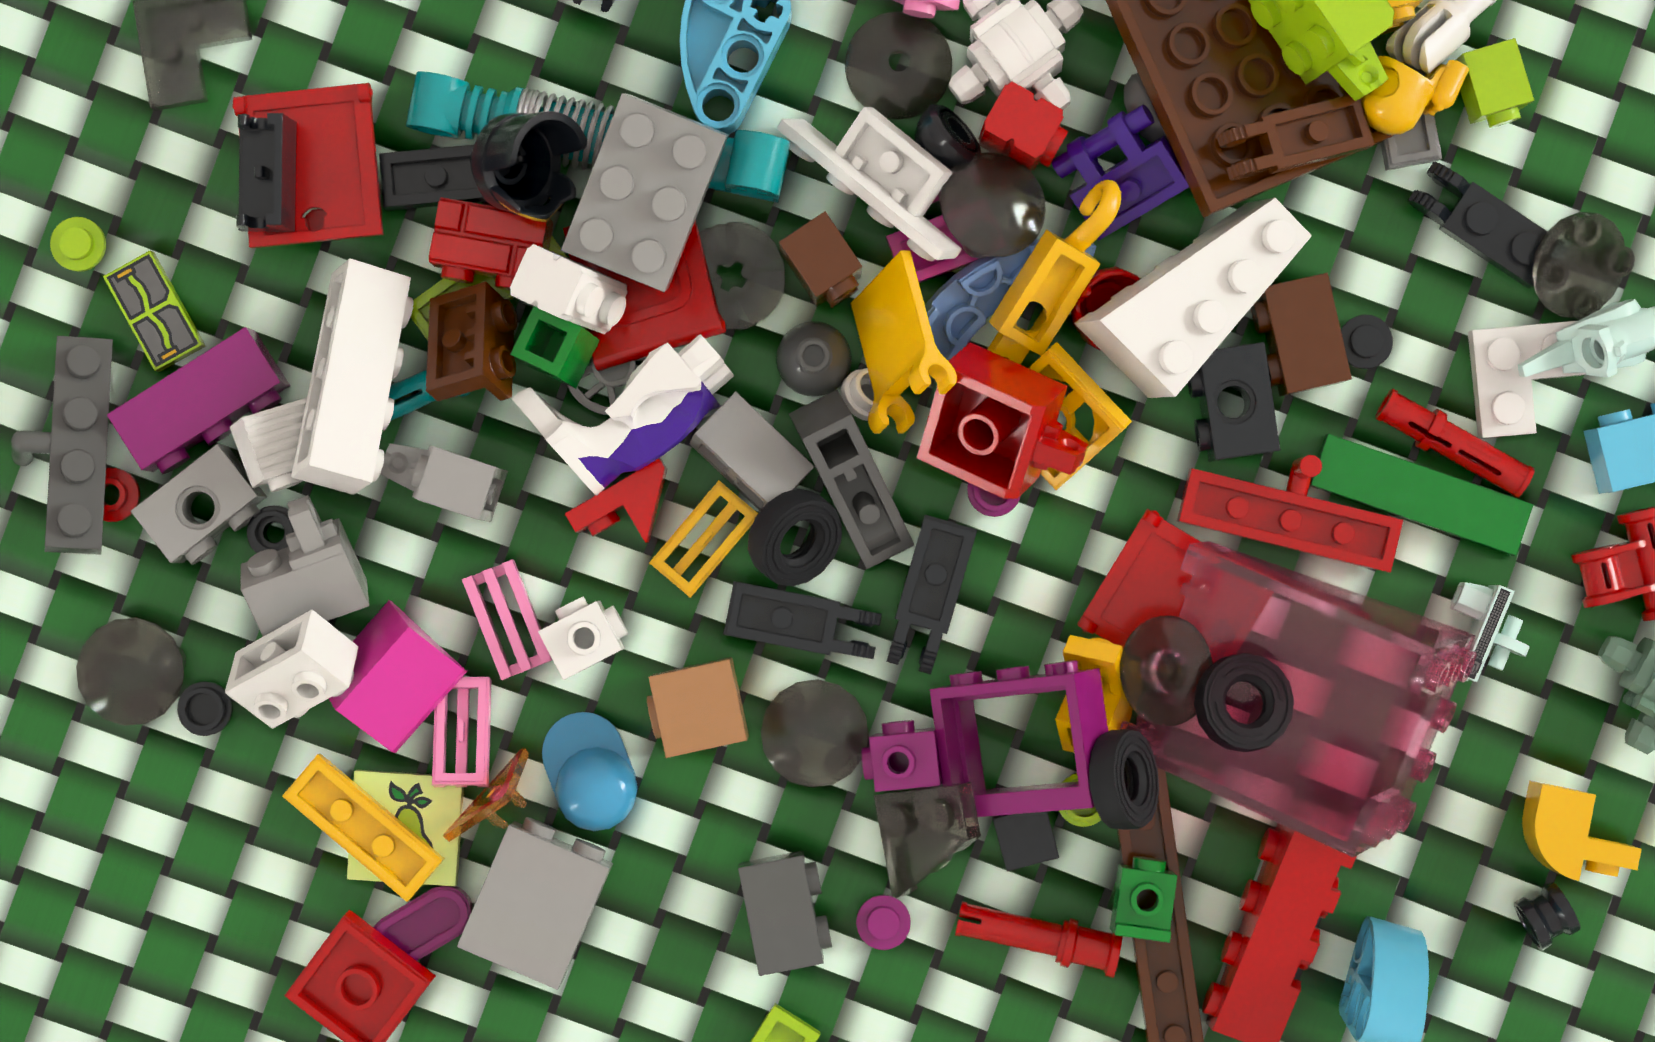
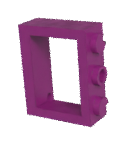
M1077 660L1044 664L1045 674L1030 676L1029 666H1017L996 670L997 679L986 681L982 679V671H973L949 675L950 685L930 689L947 820L1095 807L1089 781L1091 751L1097 738L1108 731L1100 668L1079 670ZM1066 690L1078 781L985 789L973 700Z

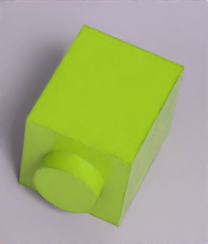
M1516 38L1463 53L1456 59V61L1463 63L1469 68L1460 92L1470 124L1487 119L1489 128L1516 121L1521 118L1519 110L1534 101Z

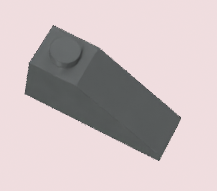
M838 390L789 413L865 568L869 569L914 546L913 540L859 428Z

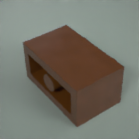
M826 211L779 242L782 257L816 307L827 301L831 308H833L859 290L857 288L859 285L857 280L861 278L863 266Z
M1328 272L1270 285L1251 307V313L1257 333H1265L1270 352L1266 356L1271 387L1277 386L1279 396L1281 397L1351 380L1352 377Z

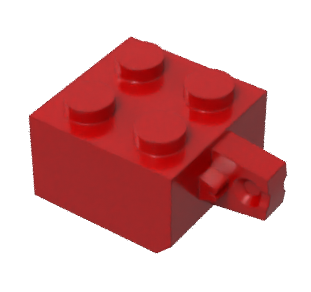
M971 342L949 360V363L955 369L957 382L946 394H939L938 388H936L917 459L1003 499H1018L1039 478L1041 470L1053 468L1071 475L1081 466L1088 443L1062 429L1063 425L1057 421L1067 385Z

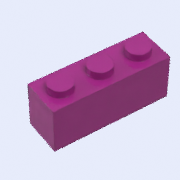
M244 327L107 414V417L140 469L155 472L159 469L163 475L186 463L191 458L187 451L205 440L208 445H212L232 433L230 426L233 422L249 411L255 414L276 406L282 401L279 393L289 387L290 384L257 332Z

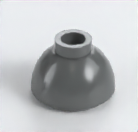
M817 321L805 322L789 330L782 338L776 355L777 369L785 384L793 391L811 397L823 396L839 388L848 376L852 362L851 350L843 334L835 327Z

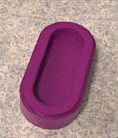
M438 885L383 917L376 923L374 928L418 961L463 933L473 910V905L469 896L461 888Z

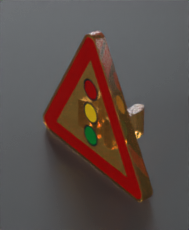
M525 748L520 749L489 783V787H486L443 834V837L448 842L485 818L498 828H507V821L503 820L495 812L505 806L510 800L516 807H526L525 799L516 791L530 754Z

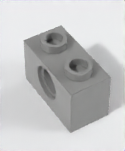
M216 444L132 509L131 513L170 563H183L188 560L191 565H194L217 548L218 545L214 538L231 526L234 532L249 524L253 516L255 518L259 515L261 511L257 505L266 499L267 496L260 487H251L244 466L228 446ZM206 493L213 499L215 511L209 521L201 524L194 519L191 506L198 495Z

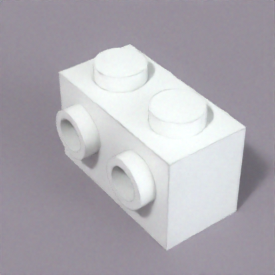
M310 610L238 650L235 653L225 693L273 729L293 717H301L310 708L330 697H338L343 694L353 681V669L359 646L315 611Z

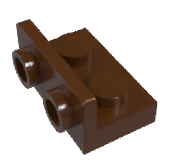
M486 281L430 299L426 392L436 401H442L482 388H486L500 401L512 398V381L516 373L515 358L510 354L514 347V330L518 324L517 314L512 303L504 299Z

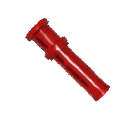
M962 901L959 917L979 921L980 924L958 919L955 936L960 937L961 935L1056 956L1055 962L1060 963L1062 967L1068 968L1071 963L1104 970L1106 977L1114 978L1123 936L1114 935L1113 932H1104L1079 926L1077 919L1070 918L1069 920H1064L1063 924L1060 925L972 905Z

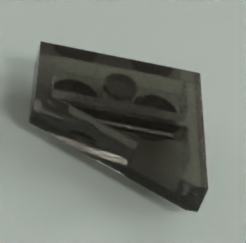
M971 782L887 791L874 795L891 894L894 898L913 893L918 889L917 884L929 874L941 870L952 860L956 852L965 850L981 836Z

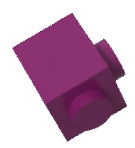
M914 720L882 723V733L870 736V747L862 748L865 780L874 779L875 792L940 786L942 784L935 728L915 730Z

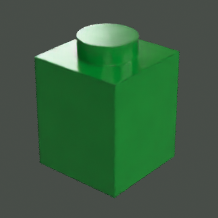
M533 306L510 355L528 367L576 389L600 340L583 327Z

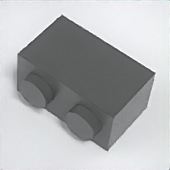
M798 851L739 863L738 871L759 976L824 964L822 949L832 948V941L827 916L816 917L812 896L822 894L816 862L806 863L804 852Z

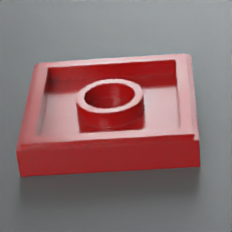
M349 910L341 918L284 996L344 1042H386L436 975L353 911Z

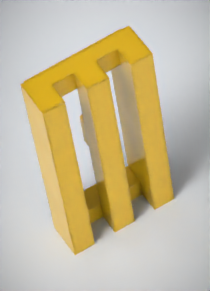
M718 480L649 563L691 598L750 529L758 513ZM722 496L729 503L675 567H670L665 561L719 497ZM738 510L745 517L691 581L688 582L682 577L683 573Z

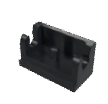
M267 113V118H254L247 114H239V214L236 215V227H238L239 231L295 232L297 122L283 113Z

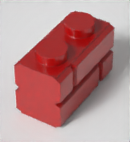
M1012 81L1004 86L984 121L978 139L979 145L998 157L1006 154L1007 162L1029 173L1035 170L1038 163L1049 167L1069 131L1059 126L1064 118L1061 108L1043 98L1035 101L1034 93Z
M440 197L435 219V230L430 246L429 262L434 267L442 268L441 278L463 283H473L475 274L496 278L494 287L511 291L510 286L527 248L535 244L549 250L553 221L551 218L546 222L535 221L500 210L494 206Z

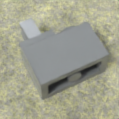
M389 443L380 475L414 491L412 497L417 500L476 520L491 522L508 471L429 445L428 450Z
M309 495L288 502V518L294 529L293 533L286 535L288 547L279 551L275 549L260 551L247 562L241 564V592L262 636L271 633L310 610L315 611L323 619L329 621L369 606L367 579L340 519L333 520L331 518L322 522Z

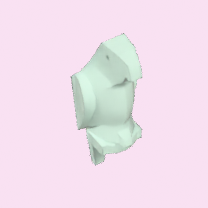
M1636 299L1613 302L1556 332V343L1518 364L1519 376L1527 377L1562 366L1563 373H1586V375L1608 378L1617 374V368L1635 366L1644 362L1647 352L1655 349V306L1641 308Z

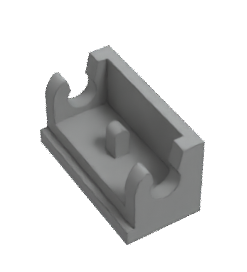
M736 391L694 433L689 443L759 511L781 493L794 490L815 467Z

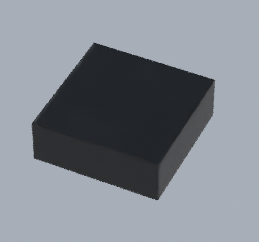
M1047 812L992 817L1007 872L1059 858Z

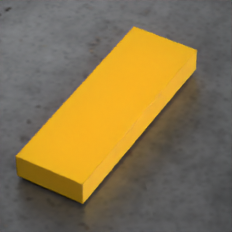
M321 753L315 756L282 796L406 902L414 896L445 859Z

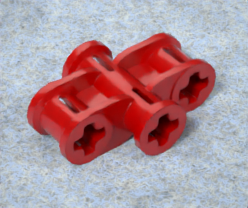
M1655 506L1617 515L1618 523L1625 525L1628 542L1571 554L1572 562L1579 564L1586 597L1582 599L1584 608L1614 603L1642 594L1646 608L1641 612L1643 621L1655 620Z

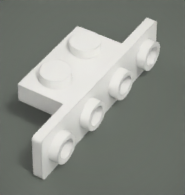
M863 107L838 146L804 119L781 120L777 130L789 139V149L800 158L808 162L816 161L829 172L826 176L827 180L837 189L849 195L855 193L869 205L866 211L877 222L889 228L895 226L909 238L907 245L913 252L928 261L955 259L962 248L923 217L953 172L873 107Z

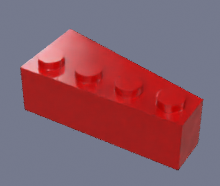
M1280 819L1275 830L1271 828L1266 830L1257 856L1258 859L1264 861L1257 881L1248 880L1241 896L1239 910L1245 912L1238 932L1233 930L1229 932L1222 949L1221 961L1227 964L1220 984L1216 982L1210 984L1203 1002L1202 1012L1208 1014L1206 1024L1212 1031L1242 1042L1280 1041L1301 991V981L1294 978L1297 969L1307 970L1313 962L1320 946V929L1315 928L1319 917L1324 919L1328 913L1333 914L1341 895V891L1338 890L1339 878L1336 877L1340 866L1352 869L1359 852L1358 850L1338 840Z

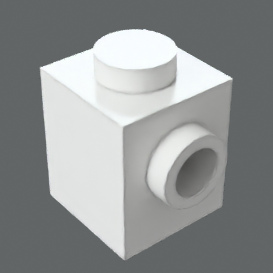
M584 596L557 609L555 613L559 621L538 631L563 680L625 649L620 638L628 635L626 627L614 606L605 609L601 601H595L588 605Z

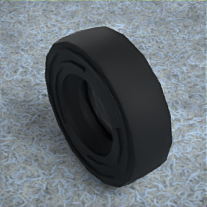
M795 489L781 493L764 506L755 517L750 529L748 552L754 566L776 584L796 586L809 582L826 569L837 553L842 538V523L839 514L829 502L816 492ZM799 521H809L810 532L802 546L791 554H782L780 544L787 531Z
M1240 653L1223 657L1205 670L1196 686L1194 708L1198 723L1208 738L1224 749L1245 753L1267 748L1284 734L1292 720L1294 697L1290 682L1279 666L1263 656ZM1236 682L1250 683L1261 694L1263 702L1262 711L1259 717L1250 724L1239 723L1227 711L1225 704L1226 694L1229 688Z
M1120 729L1105 732L1097 738L1091 751L1089 764L1090 790L1094 806L1101 820L1109 828L1122 830L1142 828L1152 820L1158 803L1159 776L1154 753L1148 740L1139 731Z

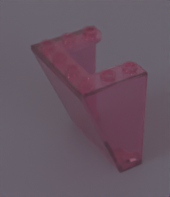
M1210 541L1189 544L1180 570L1192 575L1190 582L1183 583L1179 594L1186 596L1152 688L1150 692L1141 694L1137 703L1143 707L1137 716L1136 725L1123 721L1120 729L1139 731L1148 740L1158 768L1351 857H1355L1371 847L1376 848L1384 840H1390L1397 834V831L1405 832L1417 806L1416 802L1410 800L1418 781L1422 783L1426 781L1436 760L1437 754L1430 750L1438 731L1444 733L1454 716L1457 703L1450 699L1458 681L1464 683L1474 666L1477 653L1470 649L1476 636ZM1240 653L1263 656L1279 666L1290 682L1294 697L1292 720L1284 734L1267 748L1245 753L1224 749L1209 739L1198 723L1194 708L1196 686L1205 670L1223 657ZM1240 681L1232 685L1226 694L1225 700L1228 713L1239 723H1252L1259 717L1262 711L1263 702L1261 694L1256 687L1247 682Z

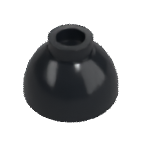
M931 104L923 112L917 123L914 134L915 142L953 172L952 174L965 172L981 162V147L969 127L957 114L946 106Z

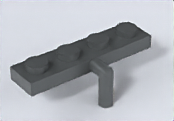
M57 336L51 432L18 431L11 439L12 460L19 466L29 465L34 459V453L50 454L45 552L101 555L109 419L107 414L109 413L113 339Z

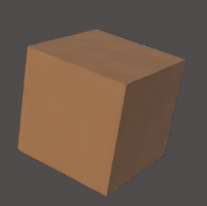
M732 657L656 673L648 677L652 695L647 696L649 716L655 738H662L666 758L748 740L749 733Z

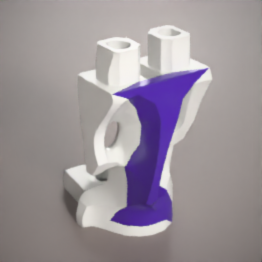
M699 334L679 353L668 342L649 352L648 357L630 375L622 394L605 410L610 418L598 426L590 428L570 420L549 405L531 387L519 391L511 399L539 430L551 447L597 496L621 473L638 471L678 445L697 427L703 418L712 416L721 407L713 394L733 378L734 374L726 366L721 356Z

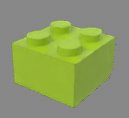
M1248 0L1251 4V11L1255 20L1263 28L1269 30L1282 49V56L1288 68L1299 75L1306 85L1328 71L1354 101H1357L1389 79L1370 42L1393 25L1394 10L1387 0Z

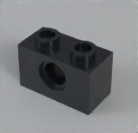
M1265 343L1216 349L1187 383L1190 397H1199L1202 419L1194 420L1195 437L1199 452L1207 451L1208 461L1212 462L1280 451ZM1223 389H1234L1241 394L1244 400V409L1238 418H1228L1220 412L1217 402L1218 396Z

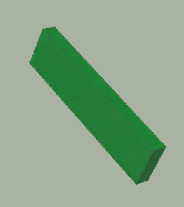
M1331 434L1325 435L1318 455L1322 462V470L1317 476L1311 477L1309 486L1511 556L1517 555L1534 504Z

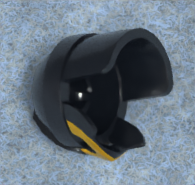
M549 111L530 114H503L490 120L479 133L470 155L471 173L480 193L492 206L531 220L546 222L564 202L576 197V187L573 181L567 175L560 173L561 155L584 150L587 147V139L581 127L572 118L562 113ZM550 198V201L546 205H543Z

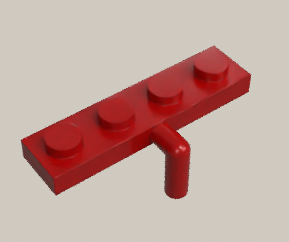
M1315 455L1297 458L1292 463L1286 491L1191 468L1188 472L1177 522L1386 573H1391L1403 524L1402 519L1308 497L1311 477L1317 476L1322 470V462Z

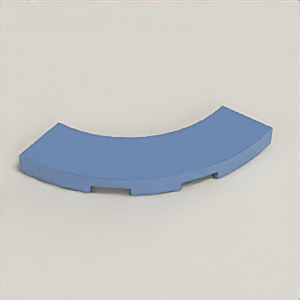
M1040 239L1012 244L975 260L953 275L928 300L925 308L934 342L940 353L948 361L963 349L978 330L986 324V319L995 312ZM1092 243L1085 252L1093 257L1096 245Z

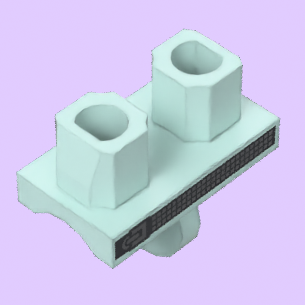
M1460 582L1452 599L1450 609L1474 618V622L1467 638L1450 630L1441 629L1430 655L1446 666L1453 668L1454 670L1451 675L1473 682L1478 681L1492 645L1495 648L1488 665L1503 671L1510 652L1526 657L1530 646L1516 640L1523 620L1508 615L1501 633H1498L1515 591L1501 585L1485 587Z

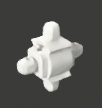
M962 0L963 7L972 21L977 19L978 21L970 26V41L972 44L967 47V57L972 67L969 68L967 65L962 67L952 76L948 84L950 91L959 103H971L986 93L985 87L987 85L999 97L1004 86L1013 81L1032 93L1034 92L1035 101L1043 98L1062 110L1067 108L1071 103L1070 93L1060 77L1057 79L1053 77L1062 71L1063 57L1061 53L1065 50L1066 41L1060 31L1066 34L1080 22L1084 10L1077 0H1053L1047 4V11L1044 12L1035 0H1030L1024 6L1020 0H1005L1000 5H997L999 0Z

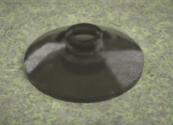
M898 11L878 15L862 25L851 39L845 57L847 83L856 100L863 107H873L887 119L903 120L923 114L931 104H937L943 97L952 74L951 51L941 31L925 18L910 16ZM902 53L906 55L910 63L908 68L904 71L893 70L888 62L893 54Z
M1175 616L1150 618L1141 623L1131 633L1121 655L1120 679L1127 701L1140 717L1155 725L1176 726L1189 721L1196 715L1194 708L1196 686L1205 670L1213 665L1212 656L1204 637L1191 623ZM1156 665H1157V667H1158V676H1157V677H1156V671H1155V670H1156Z

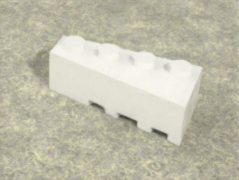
M1276 198L1246 203L1194 239L1193 243L1174 256H1169L1155 266L1152 272L1133 285L1125 287L1112 296L1109 302L1096 311L1089 312L1074 324L1148 398L1176 397L1312 235Z

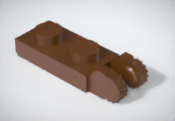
M1350 95L1262 116L1254 121V123L1232 128L1217 135L1220 148H1233L1259 138L1264 156L1254 159H1243L1227 168L1231 181L1255 176L1269 171V174H1274L1367 150L1375 145L1361 99L1354 101Z

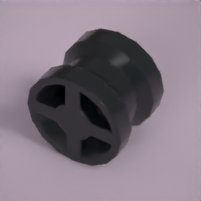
M1554 882L1542 887L1541 895L1533 899L1523 897L1514 902V908L1519 920L1533 943L1541 951L1552 946L1553 938L1562 933L1572 935L1581 929L1569 901Z

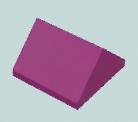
M388 600L352 641L359 646L353 669L354 678L352 683L343 694L338 697H330L329 701L336 711L388 750L396 753L467 671L399 607Z

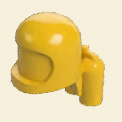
M1378 56L1389 79L1374 91L1361 98L1368 125L1386 135H1401L1410 131L1419 121L1422 113L1434 116L1436 112L1450 108L1454 104L1469 68L1459 61L1448 60L1446 65L1440 64L1430 74L1426 73L1423 76L1394 58Z

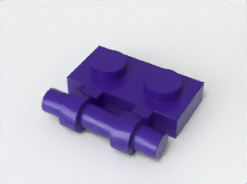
M1144 104L1128 114L1124 111L1117 113L1107 120V127L1087 139L1083 136L1078 137L1067 144L1066 152L1052 160L1053 168L1061 178L1078 170L1086 183L1074 189L1070 194L1078 210L1088 192L1099 182L1113 180L1118 184L1121 191L1120 208L1114 221L1097 238L1098 241L1189 188L1172 147L1165 136L1160 137L1147 146L1140 139L1138 133L1154 123L1150 110ZM1119 145L1127 158L1104 171L1097 157ZM1083 216V217H1084L1085 220H1087L1090 216Z

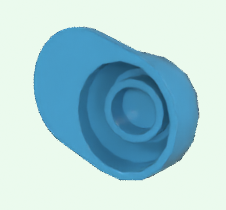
M589 712L573 713L557 721L545 737L542 759L560 810L568 821L581 829L599 831L614 827L625 820L634 807L638 790L635 772L620 733L609 720Z

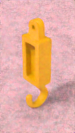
M1103 180L1088 192L1080 205L1079 211L1083 216L1090 217L1068 237L1063 239L1046 229L988 321L998 333L987 350L1020 365L1030 350L1040 356L1045 353L1100 266V263L1085 251L1110 226L1121 205V191L1115 181ZM1028 303H1040L1043 310L1032 328L1024 330L1017 326L1016 322Z

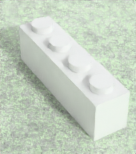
M351 258L331 274L291 478L352 495L378 479L384 463V451L379 449L382 430L388 427L394 410V400L389 398L391 381L398 375L404 357L403 348L398 347L401 328L404 329L413 310V298L408 297L411 277Z

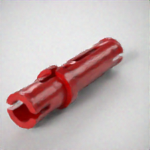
M1393 388L1387 393L1376 412L1375 419L1383 421L1415 439L1416 447L1423 451H1427L1429 448L1465 467L1470 472L1511 493L1515 498H1519L1523 494L1534 475V467L1527 466L1490 445L1488 442L1447 421V414L1443 411L1435 409L1432 412L1401 395Z

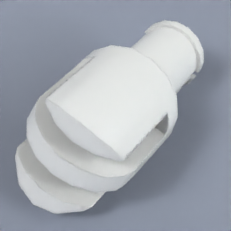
M1430 0L1416 13L1415 18L1405 22L1387 40L1386 50L1394 59L1400 62L1405 61L1409 66L1422 69L1427 74H1430L1470 37V23L1497 0Z

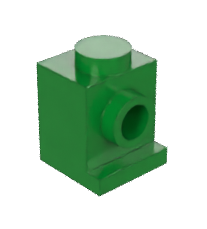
M1134 856L1132 865L1118 864L1110 930L1114 935L1170 943V928L1178 875L1173 871L1165 870L1166 861ZM1145 889L1153 890L1156 894L1155 904L1148 909H1142L1137 905V896Z

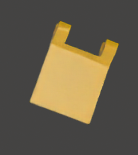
M901 250L851 302L874 392L873 405L868 414V424L874 434H880L889 425L887 415L894 419L898 434H904L914 424L915 416L913 409L901 396L909 386L915 394H921L931 385L930 376H932L937 383L939 394H946L957 382L955 369L940 353L934 342L911 252Z

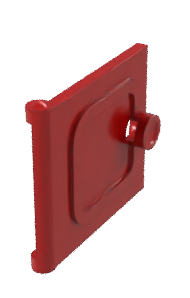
M370 83L233 97L232 107L236 116L247 114L254 118H267V113H283L297 122L295 232H248L250 248L384 235L372 112L373 90ZM312 208H321V209L311 210L309 213L306 214V216H305L304 218H302L303 215H304V213L307 212L309 209H312Z
M696 220L670 286L665 292L569 254L571 260L627 285L626 291L628 292L625 296L626 308L619 322L612 326L611 330L606 334L587 328L588 332L600 340L592 355L593 364L597 371L647 357L649 352L667 342L672 348L689 344L699 334L706 339L726 333V323L718 312ZM570 226L563 228L565 238Z
M1147 509L1077 625L1084 632L1095 633L1113 644L1122 646L1125 652L1195 693L1196 686L1207 668L1219 659L1237 653L1275 591L1276 586L1167 522L1156 510Z

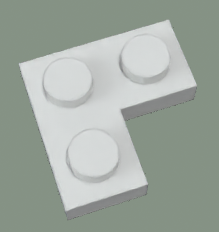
M1577 321L1480 329L1468 332L1477 435L1479 439L1537 433L1532 380L1585 375V373H1563L1562 366L1527 377H1520L1518 364L1556 343V332Z

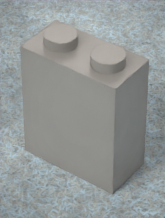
M526 817L523 824L513 821L508 825L457 947L558 990L563 983L613 863L603 859L606 851L599 846L577 838L572 846L553 837L556 831L555 828L541 821Z

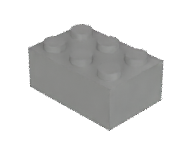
M622 93L561 251L665 292L670 286L729 134L628 93Z

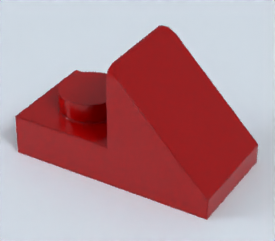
M658 458L644 468L600 492L597 496L595 495L566 512L565 516L575 533H581L588 529L592 537L621 521L616 512L625 508L645 543H649L667 468L663 461Z

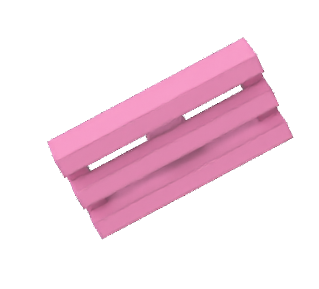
M513 559L462 579L501 680L552 661L538 633L542 629ZM507 575L538 655L528 657L497 579L498 577ZM487 583L516 657L517 663L509 665L478 585Z
M462 677L452 688L458 689L455 773H446L448 694L434 709L432 785L434 787H489L492 685L490 677ZM470 689H478L476 773H468Z

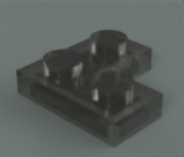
M246 0L132 1L150 108L158 111L208 102L199 49L252 40Z

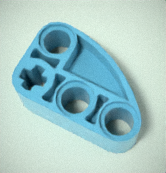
M685 0L680 29L681 66L687 93L699 123L726 134L735 132L742 124L790 27L792 20L790 0ZM769 1L775 2L777 14L780 15L779 18L769 16L765 23L758 21V10L754 8L756 6L765 8ZM739 48L751 49L759 58L757 65L748 72L741 73L733 70L728 64L729 56L733 51ZM715 96L727 97L734 104L733 113L724 121L711 120L704 113L705 104Z
M1370 916L1364 919L1356 940L1339 1002V1014L1355 1041L1421 1042L1426 1020L1429 983L1428 950L1422 931Z

